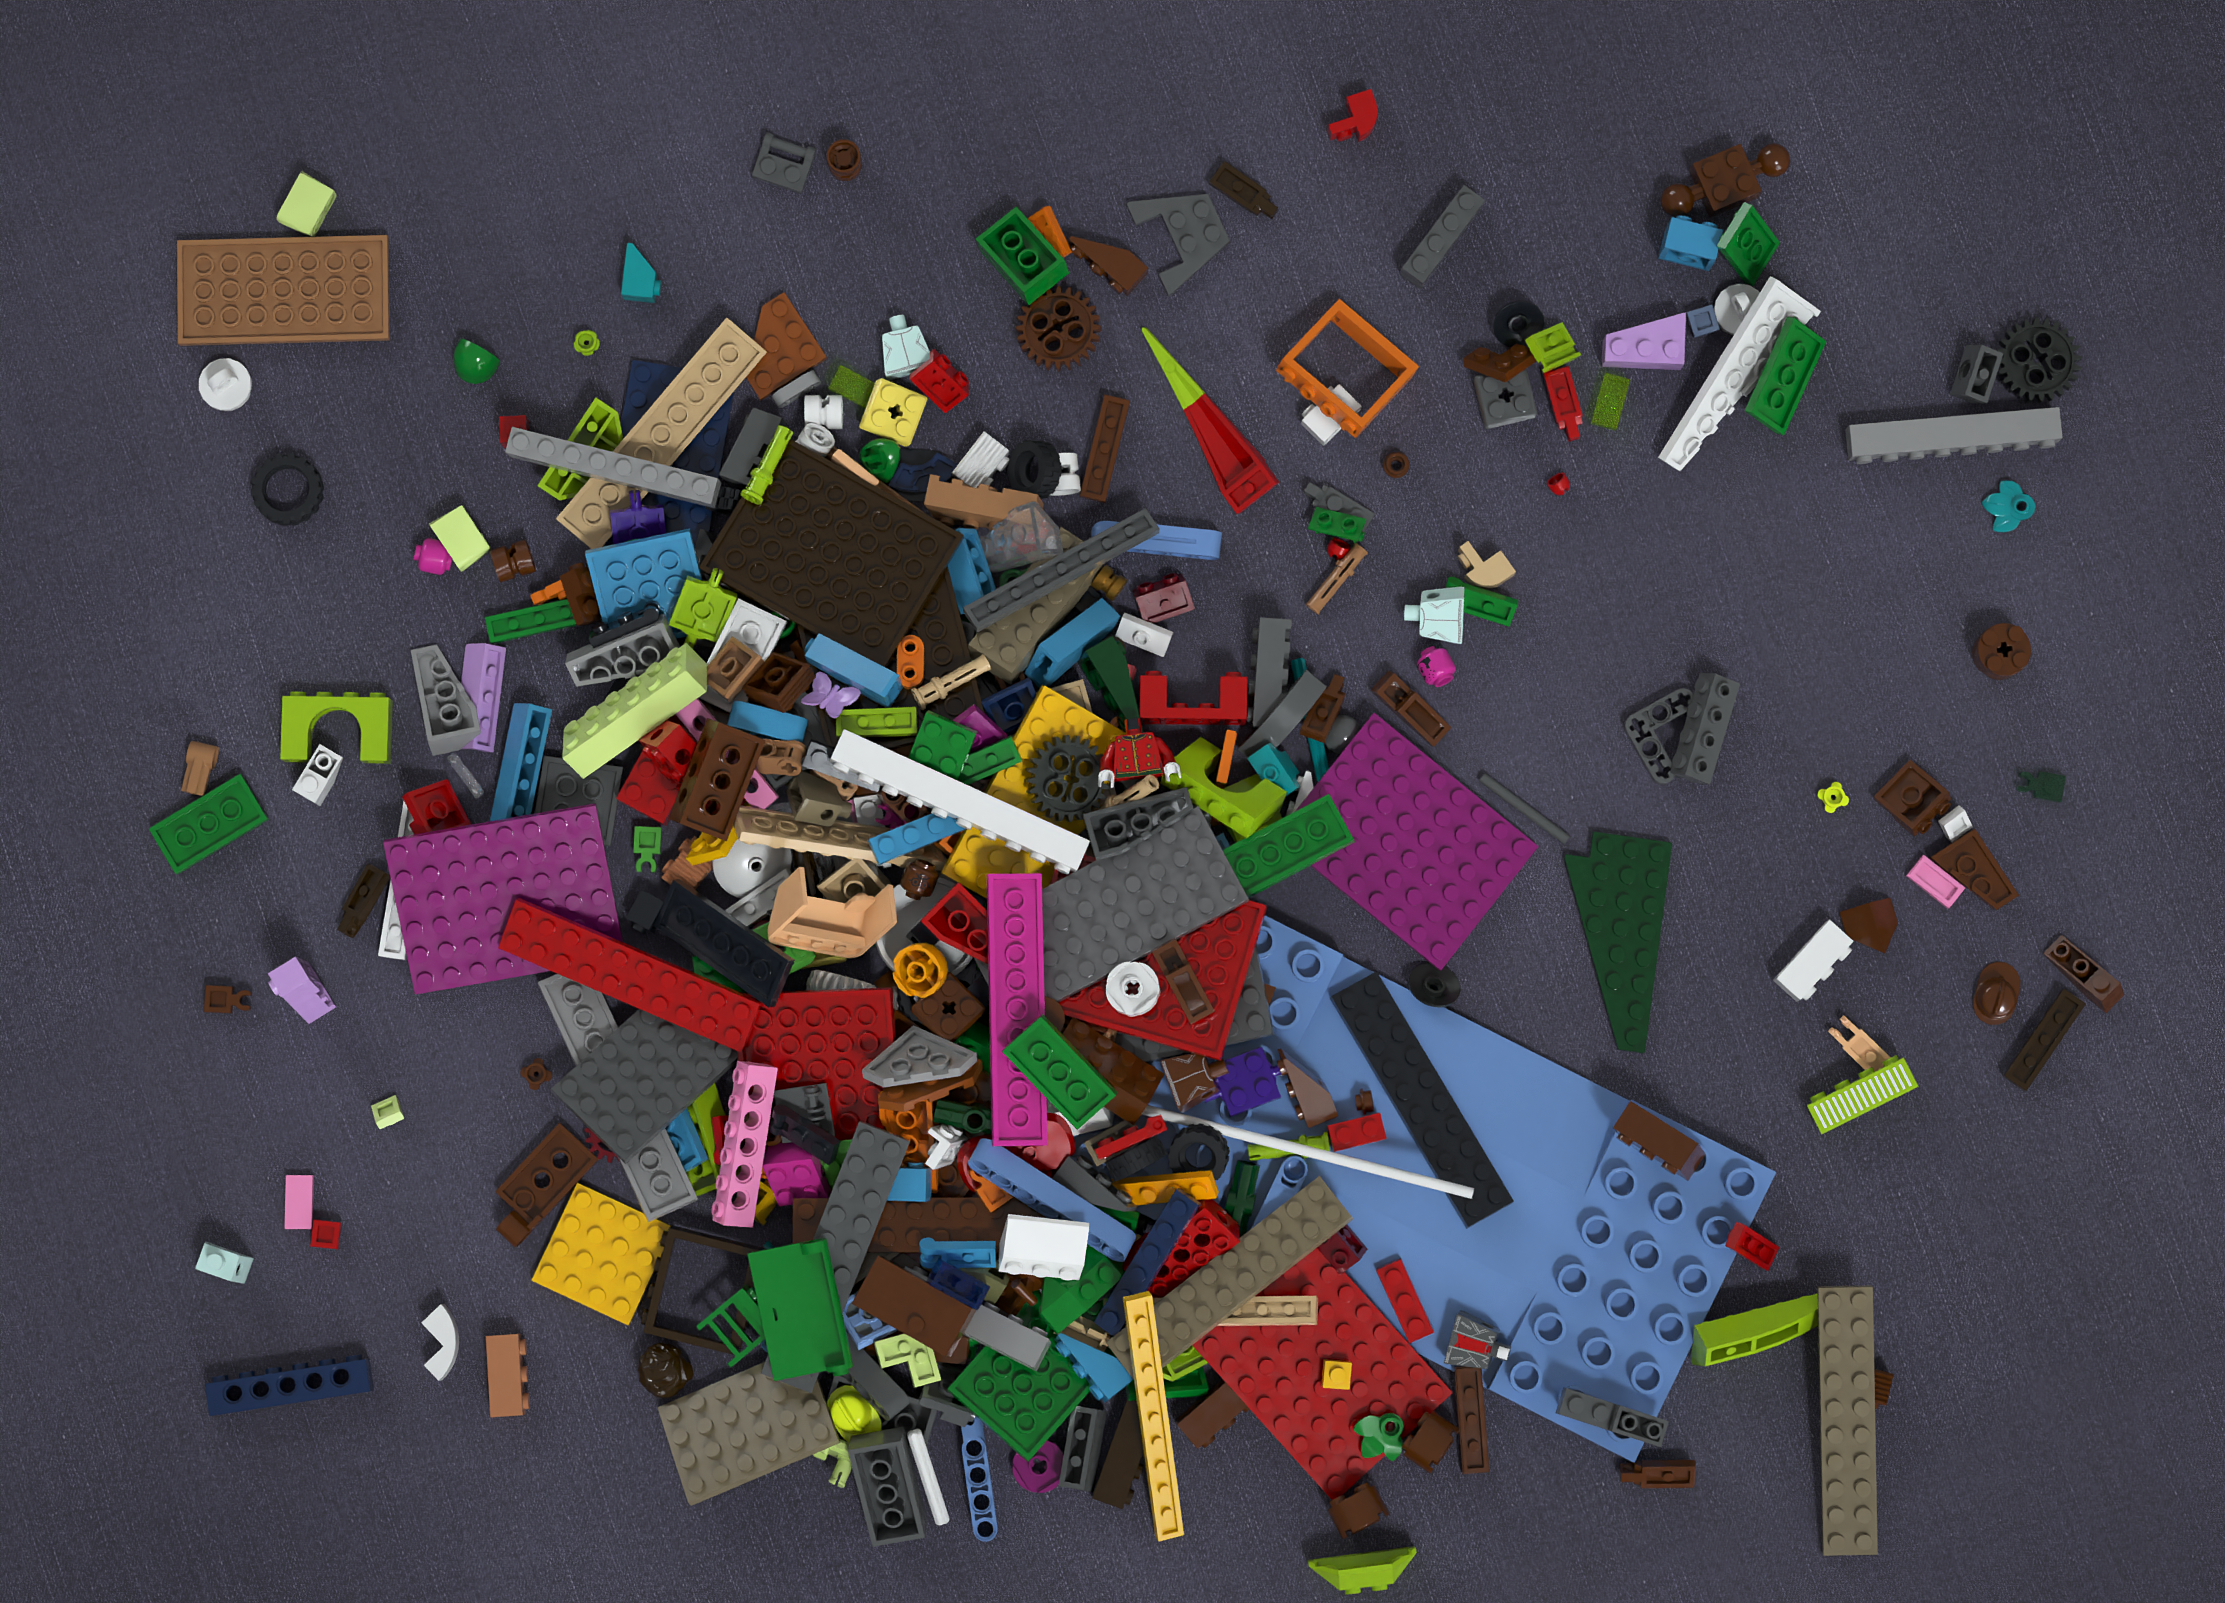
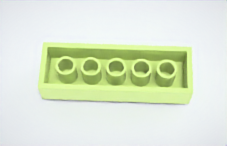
M687 643L679 648H673L663 660L652 663L646 672L639 677L631 678L625 687L618 692L610 693L604 702L589 708L585 715L577 721L573 720L568 723L564 729L562 758L584 779L706 693L707 663Z

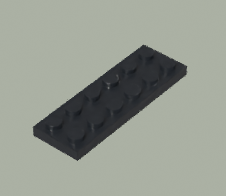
M673 880L654 927L768 1008L775 1007L795 960L682 880Z

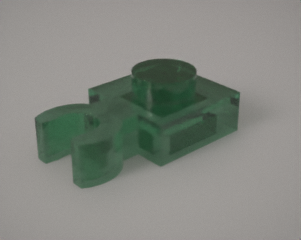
M2039 771L2037 778H2034L2029 772L2019 773L2018 777L2027 779L2028 785L2026 787L2017 786L2016 790L2018 792L2026 793L2034 790L2033 798L2056 803L2062 802L2066 776Z

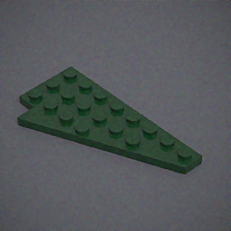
M1592 832L1589 857L1565 854L1564 862L1617 1050L1644 1054L1672 843Z

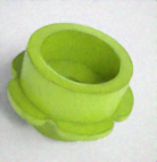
M591 330L577 333L574 342L575 350L581 352L584 356L592 355L593 351L598 350L600 346V341L596 338L597 334ZM589 341V344L585 345L584 342Z

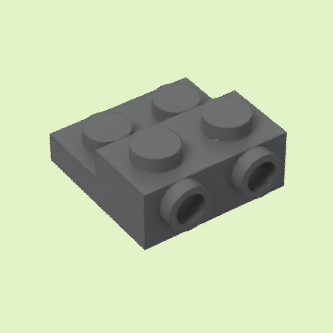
M936 1362L941 1380L921 1386L918 1404L941 1411L940 1419L965 1427L968 1421L972 1422L975 1415L947 1391L949 1386L964 1370L943 1362Z

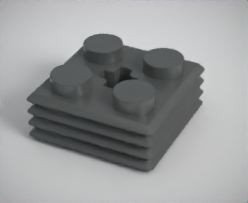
M1527 369L1506 383L1484 374L1475 376L1474 386L1486 429L1536 417L1537 409ZM1502 391L1511 394L1512 397H1510L1508 403H1505L1504 399H1499Z

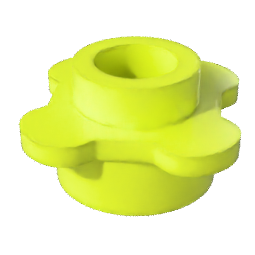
M1833 782L1831 787L1818 791V798L1823 801L1825 811L1828 813H1833L1837 807L1846 806L1849 803V798L1845 795L1839 782ZM1832 795H1835V800L1831 799Z

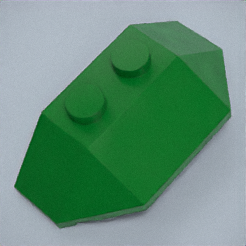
M1087 1244L1084 1267L1079 1280L1043 1277L1041 1306L1039 1309L1040 1316L1056 1334L1060 1333L1085 1313L1121 1279L1125 1273L1123 1262L1114 1261Z

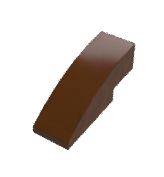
M1387 671L1370 690L1394 714L1433 747L1452 728L1393 672Z
M1175 937L1151 950L1190 1024L1215 1012Z

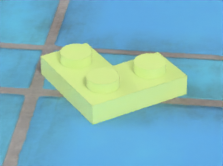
M901 1334L874 1342L880 1368L907 1362L914 1388L941 1380L933 1349L912 1337Z

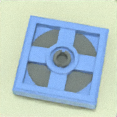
M856 1292L849 1296L843 1312L846 1330L858 1350L898 1330L853 1305L852 1302L858 1293Z

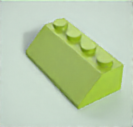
M715 1083L687 1108L708 1156V1160L686 1173L696 1196L716 1191V1179L720 1174L721 1165L715 1164L713 1156L716 1147L712 1117L725 1116ZM741 1165L736 1169V1176L741 1171Z

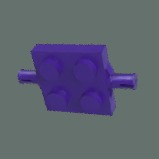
M634 490L629 491L631 506L624 509L610 510L613 543L618 544L632 539L666 534L663 504L641 505L640 490H635L636 500L634 499Z
M1262 1047L1227 1059L1225 1062L1229 1073L1216 1078L1219 1091L1204 1101L1207 1103L1221 1098L1227 1106L1230 1117L1278 1100L1281 1098L1276 1085V1076L1281 1075L1278 1065L1272 1067Z

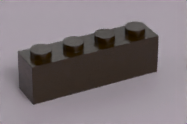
M1127 1398L1092 1499L1123 1509L1124 1504L1130 1505L1135 1491L1130 1489L1133 1479L1139 1480L1144 1466L1139 1463L1144 1450L1137 1401H1128Z

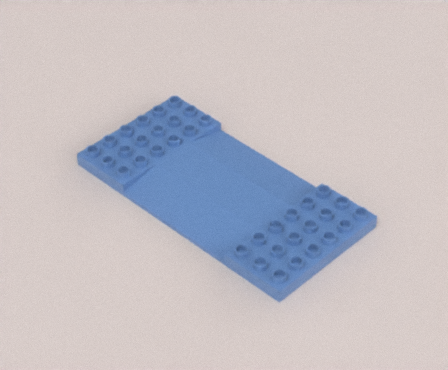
M1264 916L1257 940V949L1264 983L1276 987L1269 1005L1274 1035L1225 1046L1222 1058L1227 1060L1262 1047L1267 1060L1273 1067L1277 1065L1276 1061L1280 1060L1277 1050L1281 1048L1324 1082L1332 1097L1338 1116L1311 1128H1308L1304 1119L1299 1121L1293 1107L1297 1105L1296 1098H1290L1285 1083L1289 1082L1287 1075L1276 1076V1085L1281 1095L1280 1099L1230 1117L1227 1106L1221 1098L1207 1103L1203 1101L1186 1112L1181 1113L1176 1106L1160 1062L1161 1060L1148 1063L1164 1073L1148 1105L1283 1140L1299 1139L1298 1136L1303 1134L1307 1137L1323 1135V1132H1327L1326 1126L1380 1113L1387 1139L1334 1153L1436 1178L1330 1000L1332 995L1374 972L1343 957V954ZM1379 975L1514 1202L1466 1229L1443 1191L1310 1157L1304 1158L1308 1163V1172L1300 1190L1320 1176L1352 1216L1353 1220L1347 1225L1368 1250L1345 1273L1409 1343L1376 1271L1378 1267L1399 1258L1402 1259L1434 1329V1333L1409 1343L1419 1355L1454 1372V1366L1458 1365L1445 1364L1444 1360L1457 1313L1460 1310L1465 1311L1499 1328L1500 1332L1497 1342L1511 1346L1508 1361L1492 1357L1490 1366L1487 1369H1482L1484 1388L1635 1463L1644 1444L1643 1441L1556 1414L1563 1387L1657 1417L1693 1344L1694 1325L1704 1321L1737 1254L1725 1246L1728 1241V1234L1734 1228L1736 1222L1750 1227L1776 1172L1633 1100H1627L1444 1007L1437 1008L1425 1005L1417 1000L1410 990ZM1207 1057L1209 1063L1216 1061V1059ZM1361 1088H1363V1091L1371 1090L1374 1111L1366 1112V1115L1363 1114L1362 1110L1357 1111L1355 1095L1360 1094ZM1630 1101L1700 1145L1706 1155L1689 1181L1677 1173L1675 1175L1662 1168V1163L1656 1159L1651 1161L1639 1153L1640 1149L1635 1145L1631 1144L1629 1147L1616 1138L1618 1134L1613 1129V1126ZM1114 1113L1112 1126L1124 1119ZM1141 1114L1135 1123L1138 1129L1145 1127L1147 1119L1150 1118L1149 1116ZM1164 1120L1167 1131L1158 1134V1137L1167 1154L1127 1177L1173 1174V1170L1168 1164L1169 1148L1175 1135L1182 1128L1188 1126ZM1107 1128L1075 1135V1153L1073 1156L1083 1155L1093 1163L1092 1167L1098 1173L1102 1172L1113 1179L1105 1162L1096 1166L1083 1143ZM1222 1135L1227 1140V1146L1230 1150L1228 1156L1230 1157L1224 1173H1222L1218 1180H1215L1219 1193L1217 1198L1213 1200L1225 1210L1229 1189L1233 1185L1237 1161H1250L1248 1144L1255 1143ZM1194 1143L1186 1149V1158L1191 1165L1204 1167L1211 1162L1212 1153L1206 1145ZM1288 1156L1250 1161L1259 1164L1260 1169L1254 1192L1256 1193L1252 1216H1249L1247 1232L1251 1229L1283 1161ZM1167 1203L1136 1205L1135 1211L1157 1221Z

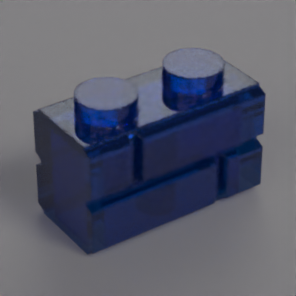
M938 1258L926 1280L930 1286L939 1291L941 1290L943 1293L975 1310L979 1309L990 1289L987 1283L941 1258Z

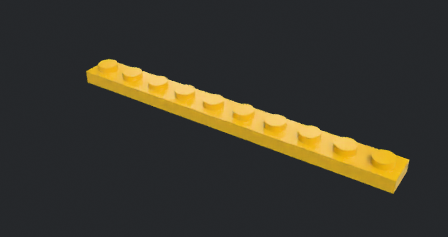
M1146 1291L1123 1297L1154 1531L1155 1537L1159 1542L1182 1536L1184 1531L1152 1294Z

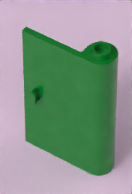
M827 1238L747 1253L774 1381L822 1371L833 1372V1376L848 1374L849 1368L853 1367V1361Z

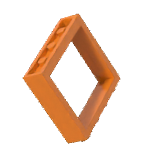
M1338 299L1287 353L1276 371L1285 378L1284 381L1296 387L1304 398L1316 404L1325 416L1331 417L1336 421L1343 431L1346 430L1354 438H1357L1410 381L1419 366L1341 299ZM1331 321L1398 377L1362 417L1295 361L1298 355Z

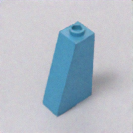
M1101 598L1039 644L1024 674L1039 688L1042 685L1049 687L1080 660L1086 650L1097 645L1113 631L1120 615Z
M820 633L815 639L811 638L804 649L806 653L805 658L808 663L847 686L859 689L861 694L885 708L892 706L903 688L900 676L895 672Z

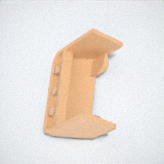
M798 867L777 889L767 929L768 940L775 945L844 958L859 957L897 923L893 885L888 884L875 897L868 896L865 893H858L846 903L807 896L804 867Z

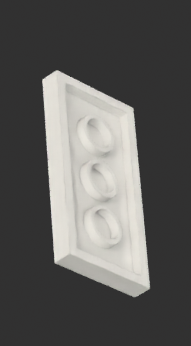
M738 598L707 661V666L732 636L760 655L765 662L772 654L787 621ZM708 685L707 692L698 697L729 713L731 711L733 701L730 704ZM742 689L733 701L748 703L749 697L746 696L745 690Z

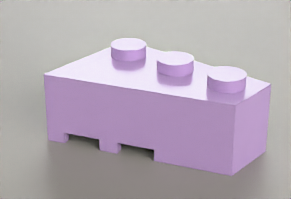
M1686 312L1607 334L1603 339L1602 367L1681 370L1685 358Z
M295 956L268 973L271 978L268 984L274 994L283 997L308 1024L336 1008L308 961Z

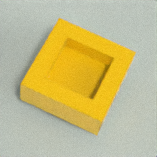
M1324 1359L1321 1386L1323 1388L1349 1390L1352 1362Z

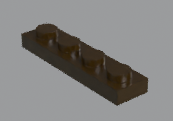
M2062 989L2003 1077L2024 1092L2027 1091L2086 1003L2066 989Z

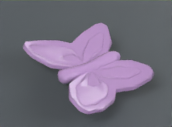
M817 672L812 684L813 692L803 697L801 703L812 706L819 705L821 709L826 708V712L830 717L837 718L842 713L843 707L854 703L861 692L855 687H845L839 690L840 686L834 685L832 688V682L828 675Z

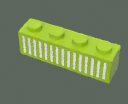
M1897 1055L1890 1057L1882 1062L1884 1067L1874 1071L1873 1067H1870L1858 1073L1860 1079L1852 1083L1846 1079L1834 1085L1836 1091L1827 1095L1822 1091L1810 1097L1811 1103L1807 1104V1107L1821 1134L1919 1087L1905 1058L1898 1059Z

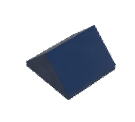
M1030 678L1024 679L981 700L984 713L1010 736L1017 732L1036 697V692Z

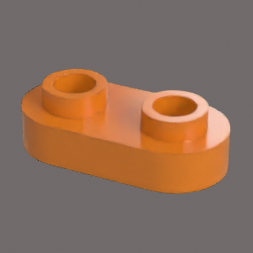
M915 635L904 636L897 647V674L900 676L902 686L910 690L914 687L918 688L924 680L925 650L922 640ZM913 644L915 645V650L908 652L906 646ZM908 670H913L915 672V675L912 678H907L905 676V673Z

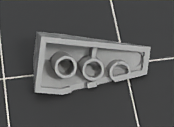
M437 645L411 650L427 740L432 755L459 751L481 733L477 709Z

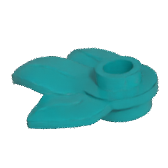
M2005 480L2000 482V493L1991 494L1982 501L1983 507L1992 515L1997 516L1993 524V531L2009 532L2016 529L2021 520H2027L2034 514L2036 508L2032 497L2023 494L2020 485L2013 481ZM2020 502L2027 504L2024 511L2017 510V505Z

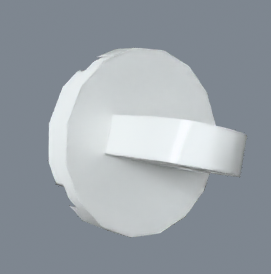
M1735 284L1727 287L1719 294L1715 301L1714 312L1722 331L1731 335L1735 334L1760 293L1757 289L1750 285Z
M230 358L217 359L203 369L199 378V391L203 400L212 408L233 411L242 407L250 397L252 379L248 370L240 362Z

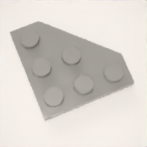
M913 1025L864 1067L862 1074L864 1079L882 1087L958 1077L977 1062V1053Z

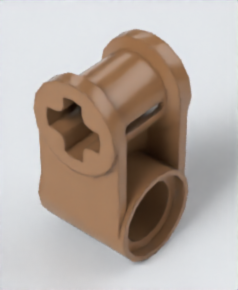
M764 739L766 741L756 764L757 770L761 774L799 775L802 770L801 760L807 751L806 746L796 740Z

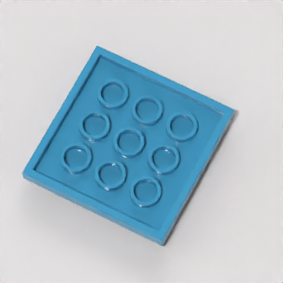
M690 528L585 551L602 621H606L608 624L616 621L617 617L625 612L631 611V613H635L644 609L645 604L651 600L658 602L660 605L659 615L664 613L669 622L687 575L703 581ZM671 626L676 639L687 637L682 630Z

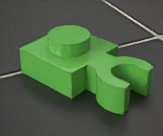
M635 826L633 853L641 854V858L636 863L637 872H642L643 863L649 862L651 864V872L656 873L657 863L653 859V854L661 855V827Z

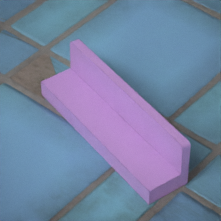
M486 643L466 644L461 684L477 709L481 733L461 749L494 752L506 654L505 647Z

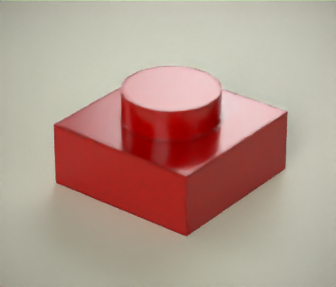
M313 1220L310 1246L339 1249L342 1223Z

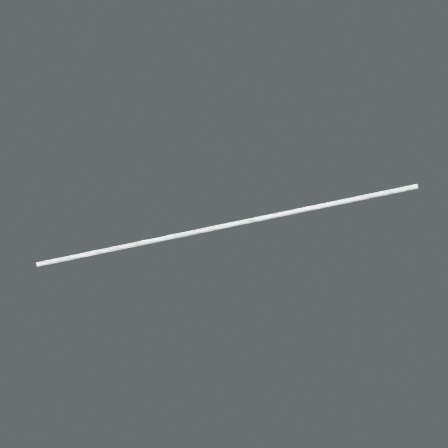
M1147 1105L1142 1115L1149 1117L1161 1115L1165 1121L1185 1126L1191 1124L1198 1125L1199 1123L1206 1126L1210 1125L1214 1127L1213 1129L1219 1130L1224 1136L1472 1199L1474 1188L1150 1105Z

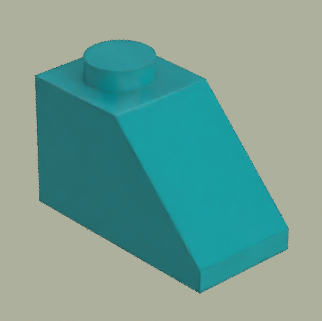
M627 243L621 295L624 300L655 303L656 296L661 294L662 281L658 280L654 269L633 243Z

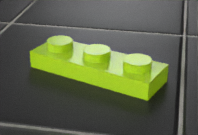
M917 708L843 710L836 718V737L839 739L844 729L862 738L915 736L918 734Z

